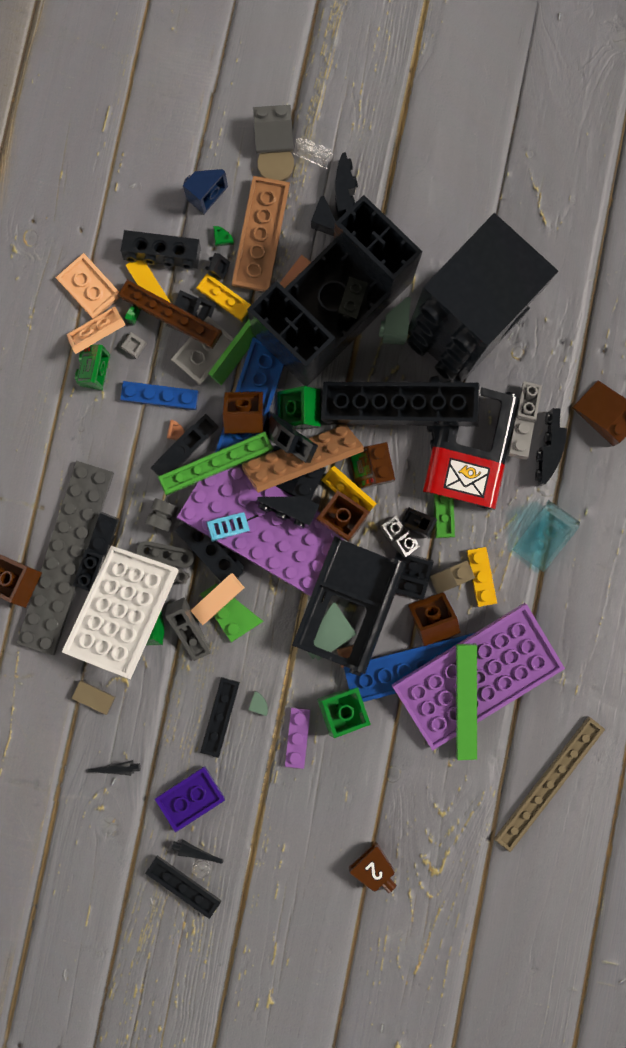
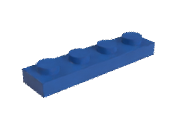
M123 381L120 400L196 410L199 391Z

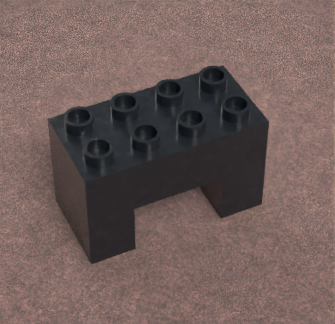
M363 195L335 222L334 240L286 288L276 280L247 309L252 334L304 386H308L413 282L423 251ZM349 277L368 282L357 319L350 318L348 321L342 318L343 315L338 313Z
M493 213L423 287L408 327L410 337L407 339V343L417 354L424 356L428 352L438 361L435 369L444 379L448 381L456 378L463 382L530 309L529 304L546 288L558 273V270L496 213Z

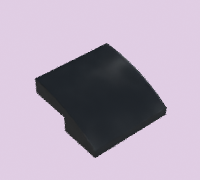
M181 290L174 304L203 321L207 316L212 317L216 304L201 297L197 298ZM166 324L167 327H170V328H172V329H174V330H177V329L173 328L172 326Z
M396 551L394 559L406 563L396 593L424 600L434 561L412 554L403 557Z

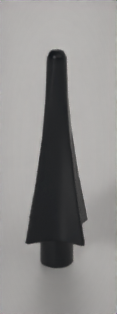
M133 760L111 766L88 769L87 772L131 776L134 772L141 770L140 763L133 764Z
M183 839L181 843L173 841L171 849L178 851L177 856L204 859L220 864L224 862L223 859L213 856Z

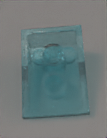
M548 500L512 550L544 572L578 530L580 521Z

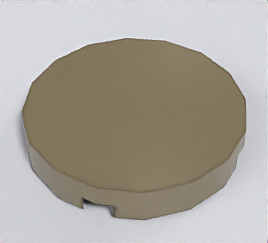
M290 151L259 154L257 163L261 177L279 181H286L291 177L294 171V157Z

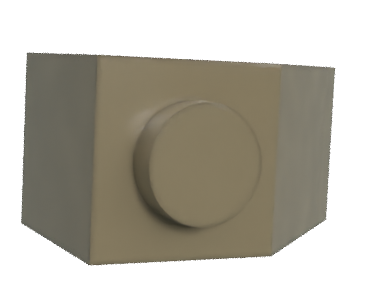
M467 560L430 576L437 594L475 578Z

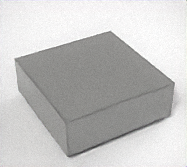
M130 332L120 348L137 359L147 345V342Z

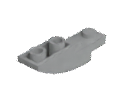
M523 382L508 451V456L523 460H527L529 457L542 385Z

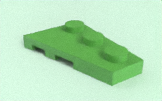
M218 584L200 594L202 598H205ZM235 598L214 616L230 642H233L264 622Z

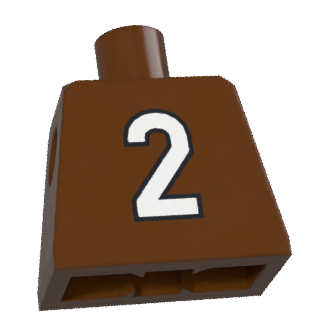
M377 842L370 846L349 866L350 873L374 892L382 886L387 893H391L397 886L391 879L395 873L394 868Z

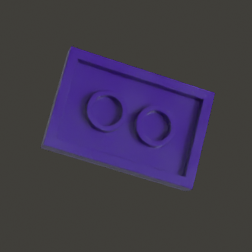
M206 766L157 796L155 801L176 833L225 801V797Z

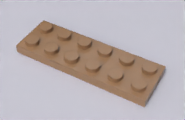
M253 176L232 286L265 292L270 287L290 182Z
M345 424L309 438V440L318 445L311 463H305L294 454L286 453L280 449L243 463L242 468L257 493L361 453L364 451L363 445Z

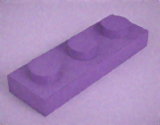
M291 707L285 767L304 769L310 709Z

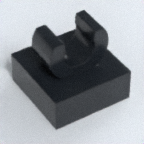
M214 253L213 257H209L211 261L210 266H206L205 269L218 279L224 280L231 262L221 254Z

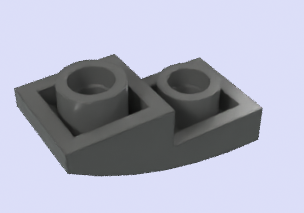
M393 516L379 526L386 538L403 557L408 556L420 547L412 533L404 529L397 516Z

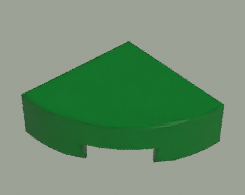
M213 226L215 246L234 245L232 235L222 227Z
M134 305L129 308L125 315V320L128 324L135 325L141 309Z

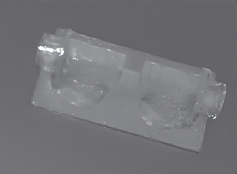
M305 137L296 139L295 155L326 169L328 168L329 161L334 154L330 148L328 149L321 145L317 148L315 147V142Z

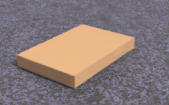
M84 253L55 277L92 319L102 314L119 299V291Z
M112 307L69 332L67 338L73 351L77 354L126 324L117 308Z

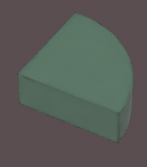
M255 691L249 710L267 716V702L259 692Z

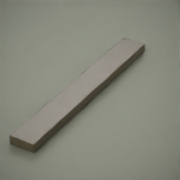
M587 717L494 837L496 842L509 852L513 850L605 731L601 725L591 717Z

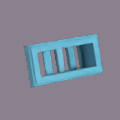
M245 512L207 521L212 542L250 531ZM238 518L241 519L243 526L242 529H239L237 522ZM231 520H233L235 531H232L229 522ZM224 522L226 523V527L228 530L227 533H224V529L222 526V523ZM218 524L220 530L219 535H217L214 525Z

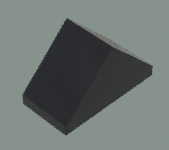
M321 196L311 220V228L334 236L336 220L325 197Z
M408 507L401 520V524L424 538L429 536L437 522L436 518Z

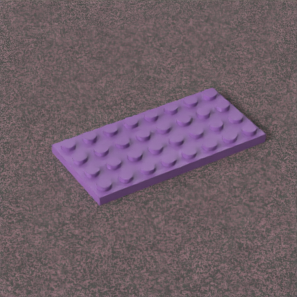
M241 465L198 482L177 516V519L210 537L207 521L245 512L246 519L258 515V517L247 521L250 529L249 532L217 540V542L310 597L334 536L344 540V538L316 520L320 515L318 511L311 525L308 528L304 527V529L293 525L294 522L289 519L285 521L276 517V513L272 511L266 513L259 509L258 504H255L258 497H286L291 495L276 486L257 493ZM238 518L237 522L239 524V529H242L243 526L241 523V519ZM233 520L229 521L231 529L235 531ZM224 522L222 523V526L224 529V533H227L228 530L226 527V523ZM217 524V525H214V526H215V530H216L217 535H219V534H220V530H219V527H218V524Z
M526 603L521 604L458 643L477 644V723L565 669ZM455 645L392 684V687L432 751L456 736Z

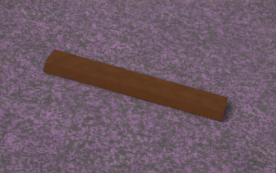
M128 279L118 293V297L212 349L223 334L216 327Z

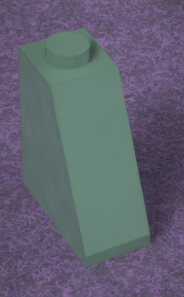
M335 602L330 605L324 615L314 640L316 647L332 652L357 635ZM309 653L312 659L316 657V659L319 661L322 658L315 654Z

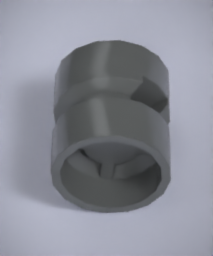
M155 498L151 507L153 512L148 514L145 523L169 532L172 525L170 519L175 517L178 507Z

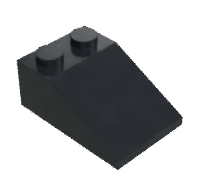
M275 445L272 452L280 450L281 448ZM322 467L276 485V487L291 496H302L312 500L326 472V468Z

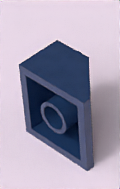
M223 169L195 171L183 183L187 201L203 214L209 210L228 188L226 173Z

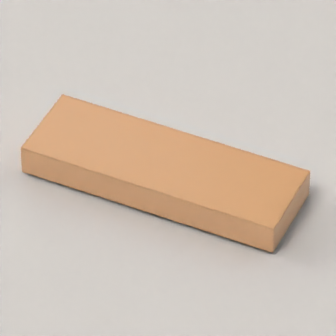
M231 573L190 611L204 625L245 587Z

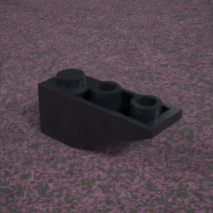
M302 496L258 497L255 504H258L259 509L265 512L270 510L276 513L275 516L286 521V519L294 522L293 525L304 529V527L308 528L311 525L319 507V504Z

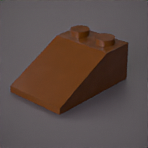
M598 380L572 408L612 446H615L626 437V398Z
M0 554V598L26 608L42 572Z

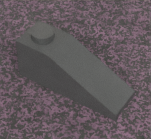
M183 597L167 605L165 617L193 661L211 654V650L196 617L190 611L191 607Z

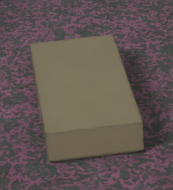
M82 680L72 696V699L105 715L108 714L116 698Z

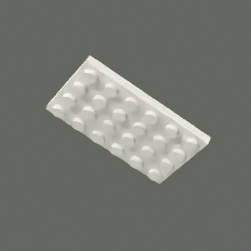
M111 546L62 653L131 679L179 570L167 564Z

